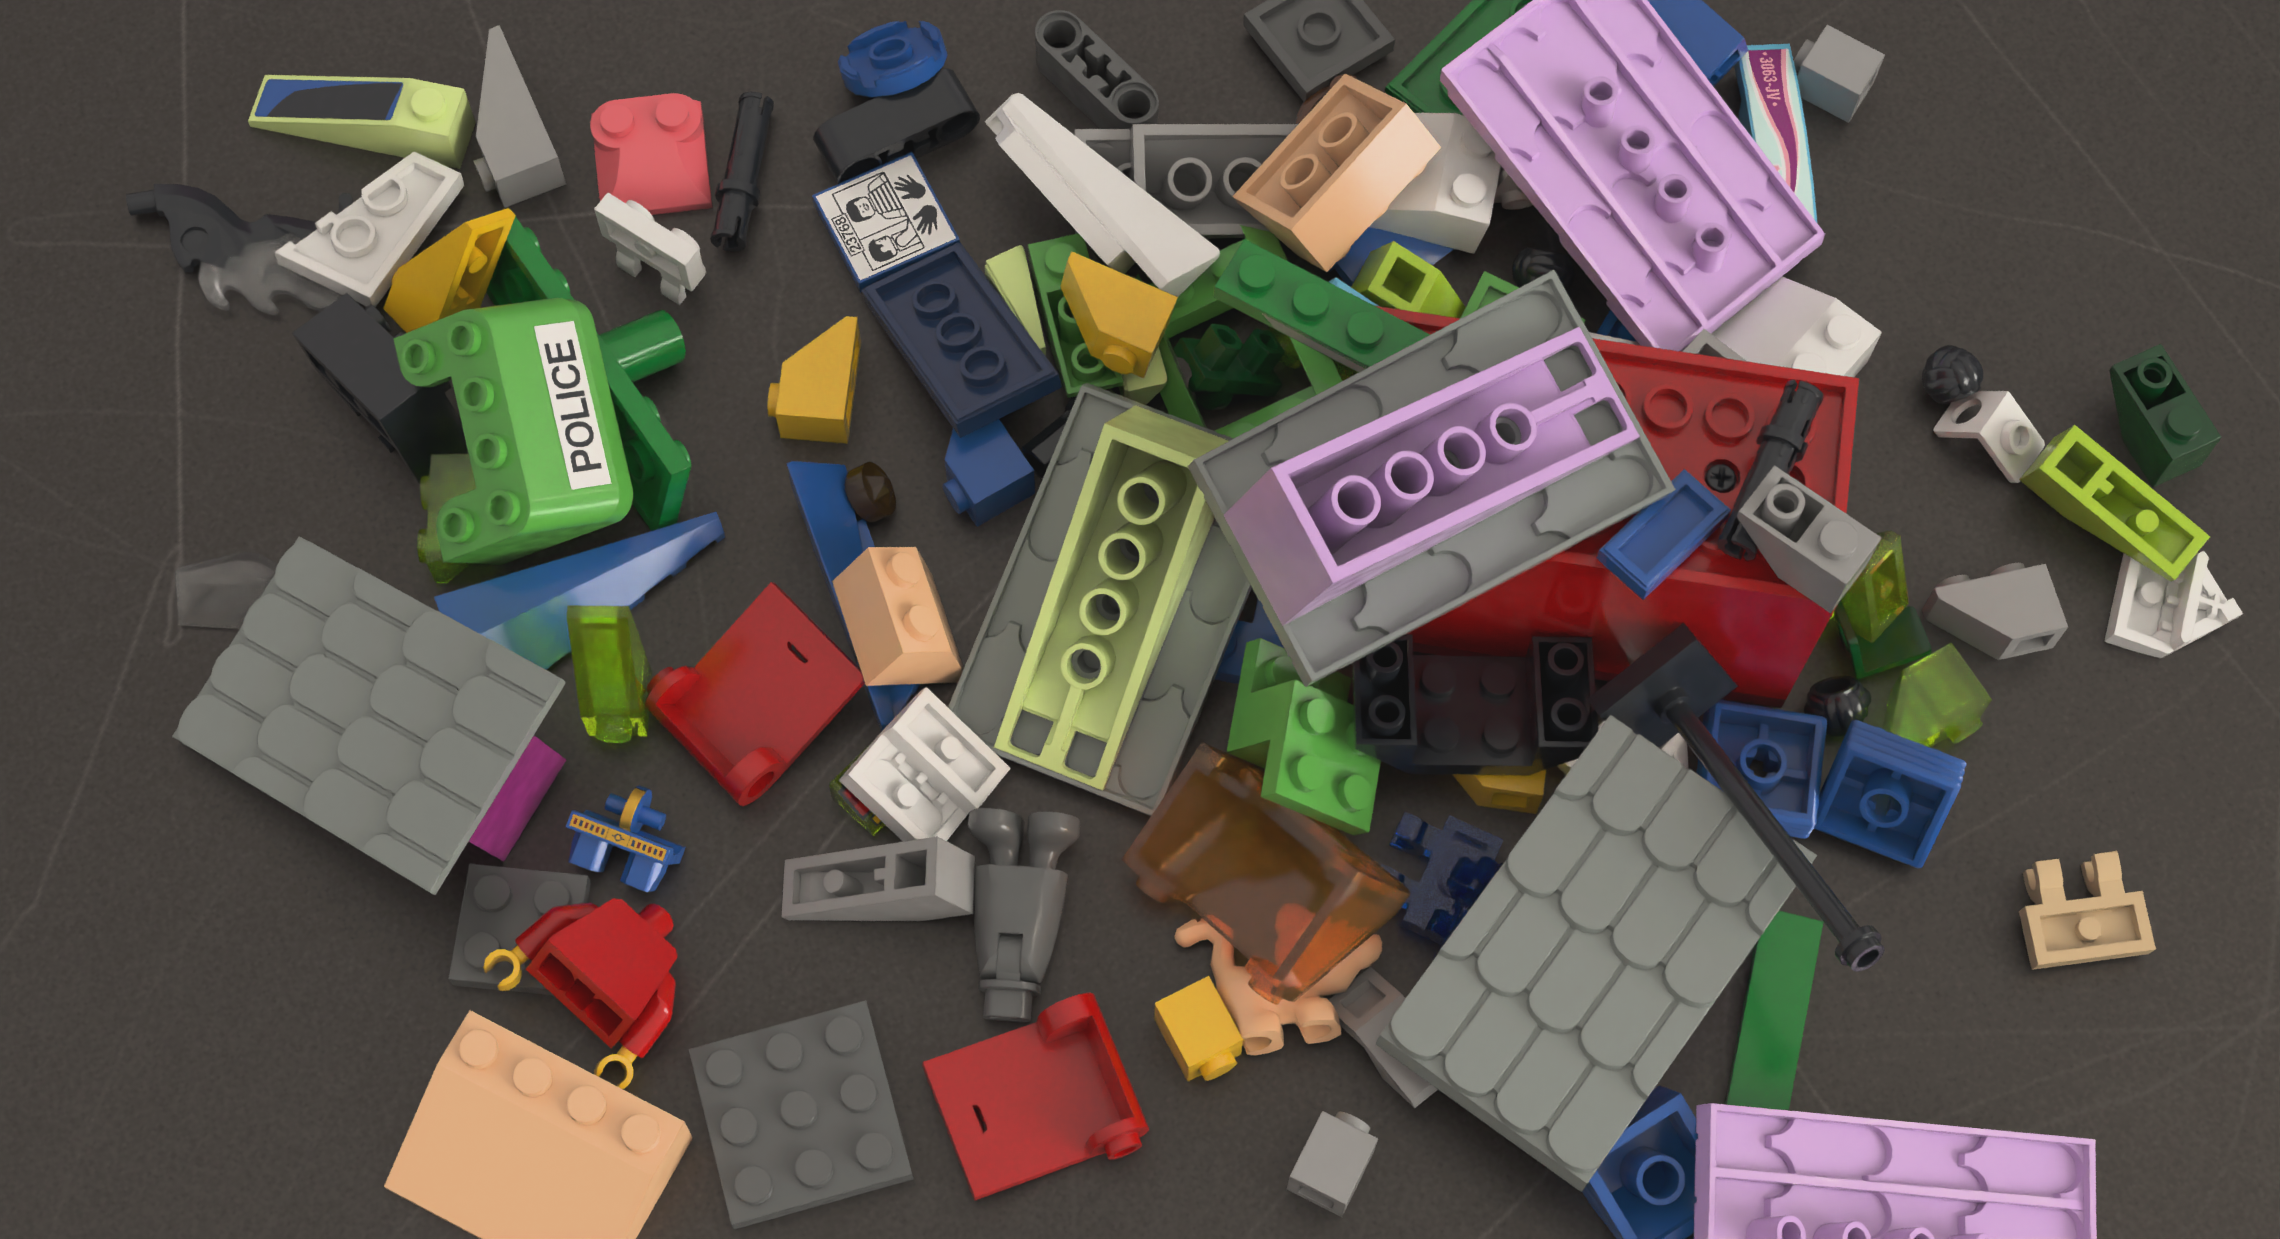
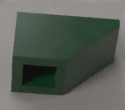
M2159 344L2112 365L2109 373L2122 439L2151 486L2156 487L2201 466L2222 437L2163 346Z

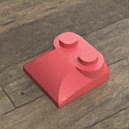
M678 93L618 99L602 104L591 114L590 129L594 140L600 201L607 193H610L624 203L628 200L639 203L651 215L713 208L704 117L700 101Z

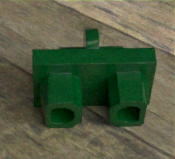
M1211 324L1201 339L1181 337L1173 348L1176 356L1183 358L1189 364L1192 376L1189 379L1188 387L1190 391L1195 392L1199 404L1205 409L1217 411L1225 409L1230 404L1233 396L1239 394L1274 397L1282 386L1273 368L1283 356L1284 350L1270 330L1254 328L1243 344L1236 332L1228 326Z

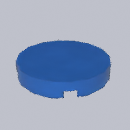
M894 21L874 27L857 36L847 46L849 54L847 56L841 55L838 60L845 87L856 95L880 97L913 89L931 79L944 66L948 56L940 29L925 21H918L920 28H908L906 21Z

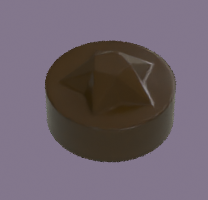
M866 462L848 471L845 479L846 494L852 508L862 519L868 522H876L895 511V492L890 479L881 467L873 462Z

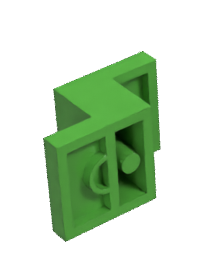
M1262 638L1246 642L1227 753L1265 768L1260 797L1351 835L1368 833L1370 831L1381 761L1355 749L1354 705L1348 703L1351 678L1335 671L1305 687L1285 648Z

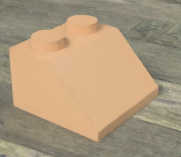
M868 547L832 581L866 686L958 683L964 667L933 575L916 547Z

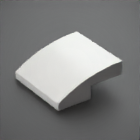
M925 687L874 739L839 781L903 842L937 836L947 841L969 812L978 809L1011 768L940 699Z

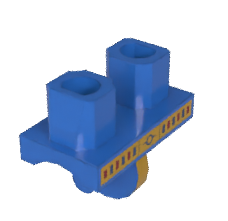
M640 785L635 787L628 799L613 793L608 796L605 810L620 815V821L591 810H585L583 813L572 810L566 824L567 828L576 831L572 840L568 862L591 871L604 872L613 846L630 852L620 881L645 892L656 890L666 873L668 865L680 864L686 847L640 830L643 825L660 831L666 820L665 813L650 808L652 791Z

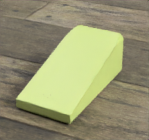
M1019 245L986 260L985 276L1046 356V346L1026 254L1023 246Z

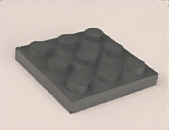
M866 1000L688 1049L730 1222L734 1230L913 1180Z

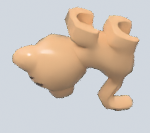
M1285 906L1277 916L1275 927L1279 942L1276 945V962L1279 969L1275 972H1260L1247 967L1236 966L1234 959L1235 932L1214 917L1190 920L1176 929L1174 938L1176 943L1183 948L1190 947L1206 939L1213 944L1210 965L1216 982V990L1243 1038L1246 1054L1256 1056L1277 1051L1284 1046V1031L1281 1025L1296 1024L1305 1042L1308 1044L1327 1042L1341 1035V1025L1337 1011L1327 998L1321 997L1346 992L1359 971L1370 967L1379 958L1383 943L1380 936L1365 930L1354 929L1345 921L1332 916H1312L1308 911L1299 906Z

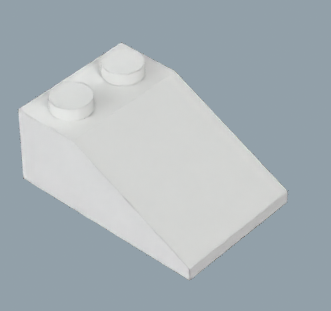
M1414 113L1441 148L1427 162L1424 170L1412 179L1389 204L1386 212L1380 218L1374 220L1369 227L1474 254L1490 225L1501 165L1495 159V152L1465 116L1456 113Z
M1782 276L1729 320L1722 323L1711 334L1748 362L1855 377L1869 361L1882 332L1837 298Z

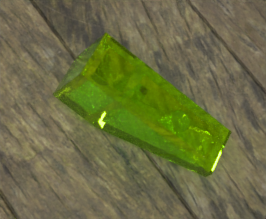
M567 605V623L579 710L588 735L596 736L598 740L607 743H625L631 740V736H648L649 711L645 707V701L649 695L646 688L651 681L652 670L629 606Z

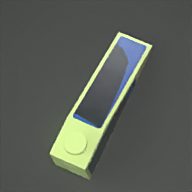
M265 75L248 119L250 127L403 158L412 152H417L442 165L457 169L461 168L476 123L463 88L413 78Z

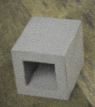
M1826 25L1817 41L1814 43L1807 39L1794 59L1795 70L1798 72L1797 79L1801 98L1849 123L1872 87L1885 54Z
M1322 1111L1292 1170L1287 1190L1342 1217L1375 1151L1378 1138L1368 1134L1370 1127L1364 1121L1351 1114L1339 1111L1334 1117Z

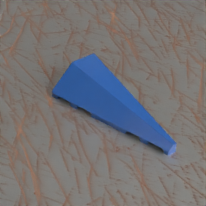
M713 512L438 595L434 599L439 612L547 670L570 651L574 654L641 603L645 599V593L668 575L676 576L686 568L687 561L714 540L720 542L724 539L725 533L717 512Z

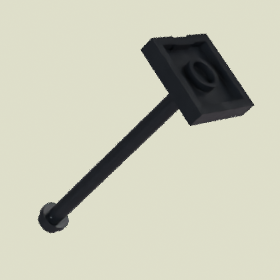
M1684 623L1590 696L1588 701L1604 721L1612 715L1631 728L1636 735L1640 734L1659 748L1679 733L1839 941L1835 949V956L1840 963L1850 966L1854 972L1870 968L1880 960L1885 951L1880 943L1881 935L1874 926L1866 925L1860 927L1698 718L1734 690L1737 684Z

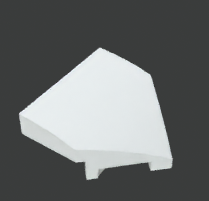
M2205 551L2195 555L2176 580L2172 582L2123 553L2104 642L2142 654L2163 658L2231 622L2243 613L2234 598L2227 601L2207 568L2209 557Z

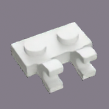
M607 193L594 208L602 236L616 244L617 267L636 277L642 270L640 261L642 260L661 273L660 289L662 295L678 305L686 298L685 288L693 291L705 276L706 269L702 263L700 247L697 242L686 232L678 228H673L670 231L655 222L651 213L639 203L633 200H628L624 203L610 193Z

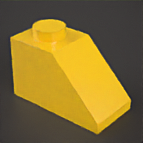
M1071 252L1060 287L1090 355L1100 359L1112 371L1120 374L1132 373L1144 378L1170 322L1178 297L1075 252Z
M844 317L782 363L780 383L770 384L767 405L768 416L776 417L780 438L848 444L861 348L857 317Z

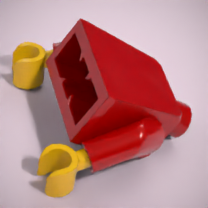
M617 898L609 900L600 907L591 902L555 906L515 939L517 946L511 951L498 949L491 952L485 959L484 972H489L499 962H510L514 966L512 974L503 979L497 986L500 991H508L516 987L522 977L521 965L530 959L532 962L526 970L610 1048L618 1041L622 1044L617 1054L604 1057L597 1063L594 1075L599 1077L608 1062H617L624 1069V1078L617 1087L624 1089L631 1083L633 1078L632 1063L637 1056L645 1057L667 1027L673 1015L676 981L669 970L678 958L676 949L665 939L674 927L673 920L670 914L660 905L648 904L639 913H636L624 900Z

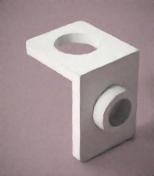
M1978 391L1966 398L1952 402L1933 428L1935 434L1942 438H1978L2010 483L2020 482L2019 479L2036 460L2045 446L2044 440L2009 391ZM1975 405H1982L1975 417L1967 422L1956 424L1957 418L1963 411Z

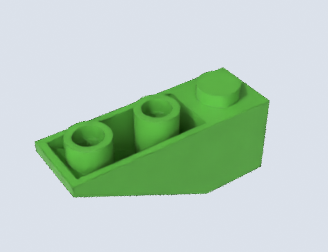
M1079 233L1028 244L1029 272L1042 325L1067 398L1077 396L1084 383H1089L1105 390L1123 386V379L1120 373L1112 371L1103 364L1101 359L1090 355L1060 287L1071 252L1090 259L1085 240Z

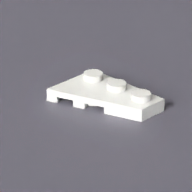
M412 152L361 189L362 197L336 215L331 211L315 223L317 229L296 245L289 241L275 251L278 264L342 295L348 293L358 303L365 306L372 304L376 307L391 287V280L397 269L413 257L464 187L462 175L460 172L417 152Z

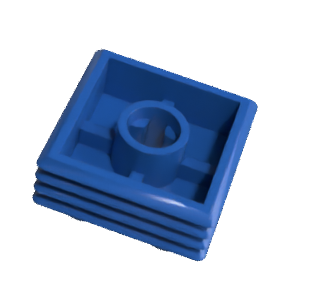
M1718 701L1704 713L1703 725L1789 836L1803 839L1808 838L1817 824L1827 729L1826 718L1738 702ZM1698 759L1697 774L1722 790ZM1753 760L1763 762V771L1768 773L1766 778L1754 775V771L1749 769Z
M1853 720L1821 788L1817 824L1814 829L1914 868H1922L1961 789L1966 762L1943 753L1938 749L1927 747L1885 731L1880 727H1875L1859 720Z

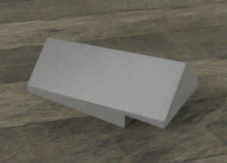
M1133 124L1131 129H1075L1074 135L1204 238H1245L1240 225L1269 230L1239 205L1232 196L1298 124Z

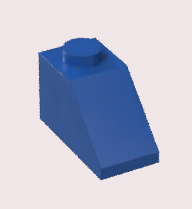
M999 419L962 438L959 437L953 428L945 456L947 482L942 484V488L948 501L958 514L966 511L978 527L1035 494L1034 470Z

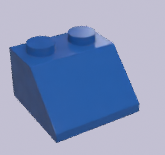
M1658 1086L1651 1092L1582 1191L1589 1204L1616 1239H1685L1694 1233V1203H1697V1197H1695V1154L1698 1134L1696 1133V1118L1682 1094L1677 1091Z

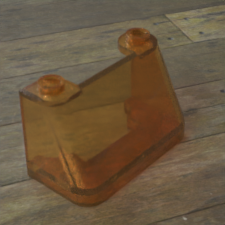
M1202 742L1130 846L1122 861L1139 875L1135 884L1142 891L1162 903H1165L1169 896L1186 903L1247 957L1249 961L1245 965V969L1252 976L1248 982L1252 990L1276 1005L1280 1003L1282 998L1295 1002L1399 912L1411 892L1336 828L1260 797L1265 773L1263 770Z

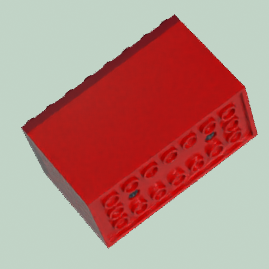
M1376 306L1430 335L1460 319ZM1592 338L1669 479L1672 481L1685 469L1731 509L1729 517L1760 447L1756 442L1761 428L1770 424L1780 403L1786 383L1790 380H1795L1797 384L1800 381H1804L1817 387L1823 393L1824 399L1811 422L1804 440L1808 444L1804 457L1801 461L1795 462L1789 475L1844 513H1847L1859 378ZM1637 512L1407 634L1413 635V651L1441 656L1526 657L1532 636L1592 637L1595 679L1611 681L1684 623L1737 684V687L1722 699L1782 708L1835 609L1829 613L1778 578L1759 549H1757L1755 558L1747 561L1743 556L1741 560L1736 559L1720 550L1716 543L1729 517L1662 583L1642 600L1596 559L1599 550L1639 513Z

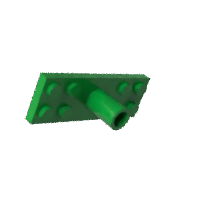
M515 216L486 291L493 304L497 306L550 298L574 300L562 272L557 268L552 269L542 255L534 232L529 227H523ZM657 310L604 333H597L632 483V504L651 531L677 523L691 470V460L685 446L679 440L671 438L661 423L659 412L653 401L647 396L643 397L633 384L635 381L676 365L685 359V343L677 323L668 312Z

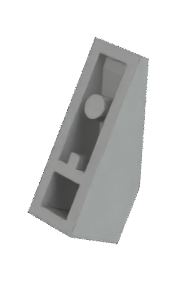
M500 25L489 29L476 139L483 157L473 162L485 191L488 192L496 188L503 206L506 208L566 185V181L556 151Z
M937 836L787 859L784 864L782 918L787 920L927 921L973 914L975 856Z

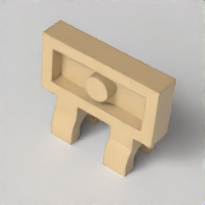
M2118 851L2093 854L2091 861L2081 864L2085 885L2088 891L2093 894L2091 898L2066 901L2059 859L2037 861L2032 864L2033 869L2023 872L2027 892L2030 899L2035 902V905L2025 906L2019 911L2031 970L2146 955L2156 950L2143 891L2125 893Z

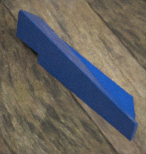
M801 461L788 462L786 465L792 491L809 533L813 551L854 661L860 668L832 581L868 547H875L866 521L864 519L857 521L855 511L848 500L845 490V479L848 472L845 465ZM864 684L881 732L906 706L911 694L915 695L920 684L866 686Z

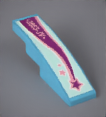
M1790 44L1747 45L1749 51L1734 65L1741 95L1739 120L1817 222L1807 130Z

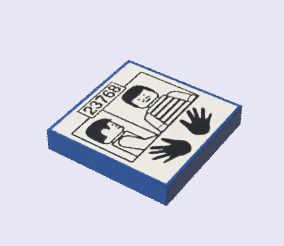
M912 152L812 195L814 206L860 293L862 292L861 289L960 242L958 235Z

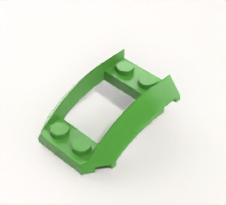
M1240 225L1246 240L1287 260L1279 239L1273 233ZM1243 240L1220 250L1218 259L1178 296L1170 322L1159 344V350L1167 374V383L1160 391V394L1169 414L1207 428L1188 387L1169 338L1233 309V307L1214 298V286ZM1137 274L1135 279L1142 281L1139 274ZM1153 282L1149 284L1155 288H1158ZM1290 337L1312 386L1217 429L1215 432L1236 438L1342 382L1333 360Z

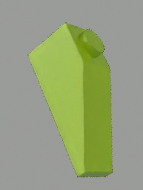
M2076 425L2055 436L2019 479L2062 516L2170 582L2176 580L2210 538L2206 532Z

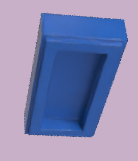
M1685 469L1671 481L1676 490L1665 498L1642 509L1599 550L1596 558L1642 600L1728 519L1731 509Z

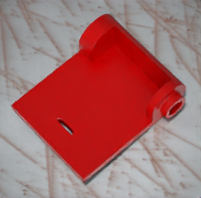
M770 582L694 668L689 666H682L677 669L667 667L657 673L646 688L649 695L646 698L645 707L740 806H745L757 800L770 789L861 689L865 681L861 669L776 583ZM792 645L795 647V650L803 657L806 663L793 651L791 647Z
M1093 993L1078 994L1049 1006L1039 1014L1035 1023L922 1063L926 1078L974 1201L1106 1153L1109 1160L1121 1158L1141 1148L1142 1142L1140 1137L1149 1131V1126ZM973 1108H976V1109L979 1111L980 1116H981V1118H982V1121H983V1123H984V1126H985L986 1131H984V1128H983V1125H982V1123H981V1120H980V1118H979L978 1113H977L976 1111H974Z

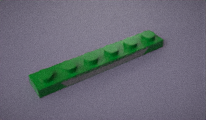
M1246 239L1243 240L1214 286V298L1358 373L1430 335Z

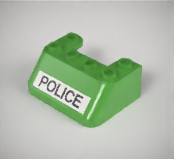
M550 298L467 309L393 339L400 370L409 383L420 387H434L452 380L476 489L449 499L441 507L437 516L436 531L443 562L502 565L612 525L627 515L633 501V488L593 316L586 305L576 300Z

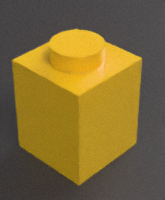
M1209 976L1154 1003V1020L1187 1082L1200 1075L1203 1076L1205 1081L1215 1079L1237 1065L1235 1058L1242 1053L1243 1038Z

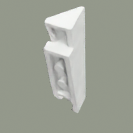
M1016 93L1011 95L985 121L986 125L997 135L995 139L999 146L1107 266L1125 274L1137 263L1160 290L1178 297L1218 259L1220 251L1216 246L1023 94Z

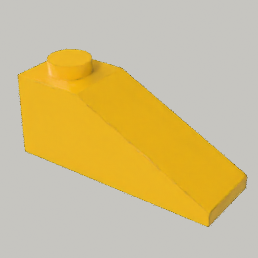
M509 208L467 221L403 264L392 277V286L383 309L408 333L462 310L480 308L516 215Z

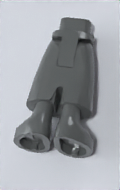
M979 808L969 812L968 829L976 839L987 847L990 857V864L975 867L973 900L976 956L980 976L978 990L985 993L983 1018L1012 1022L1031 1021L1033 997L1041 996L1042 988L1038 984H1041L1052 956L1066 896L1069 876L1063 871L1056 870L1058 858L1080 836L1081 820L1075 816L1059 812L1031 813L1028 816L1027 824L1029 866H1018L1019 853L1024 836L1025 822L1023 818L1014 812L1003 809Z

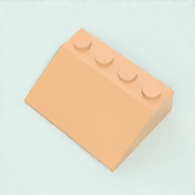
M469 1010L437 1063L384 1187L479 1239H636L693 1137L685 1121Z

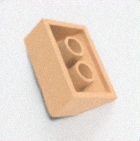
M1344 74L1232 197L1296 255L1328 272L1336 262L1346 256L1353 243L1374 220L1380 218L1386 212L1389 204L1406 185L1424 170L1427 162L1441 147L1406 103Z

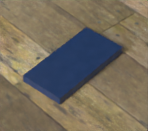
M960 242L861 289L866 305L960 438L1062 388L1058 372Z

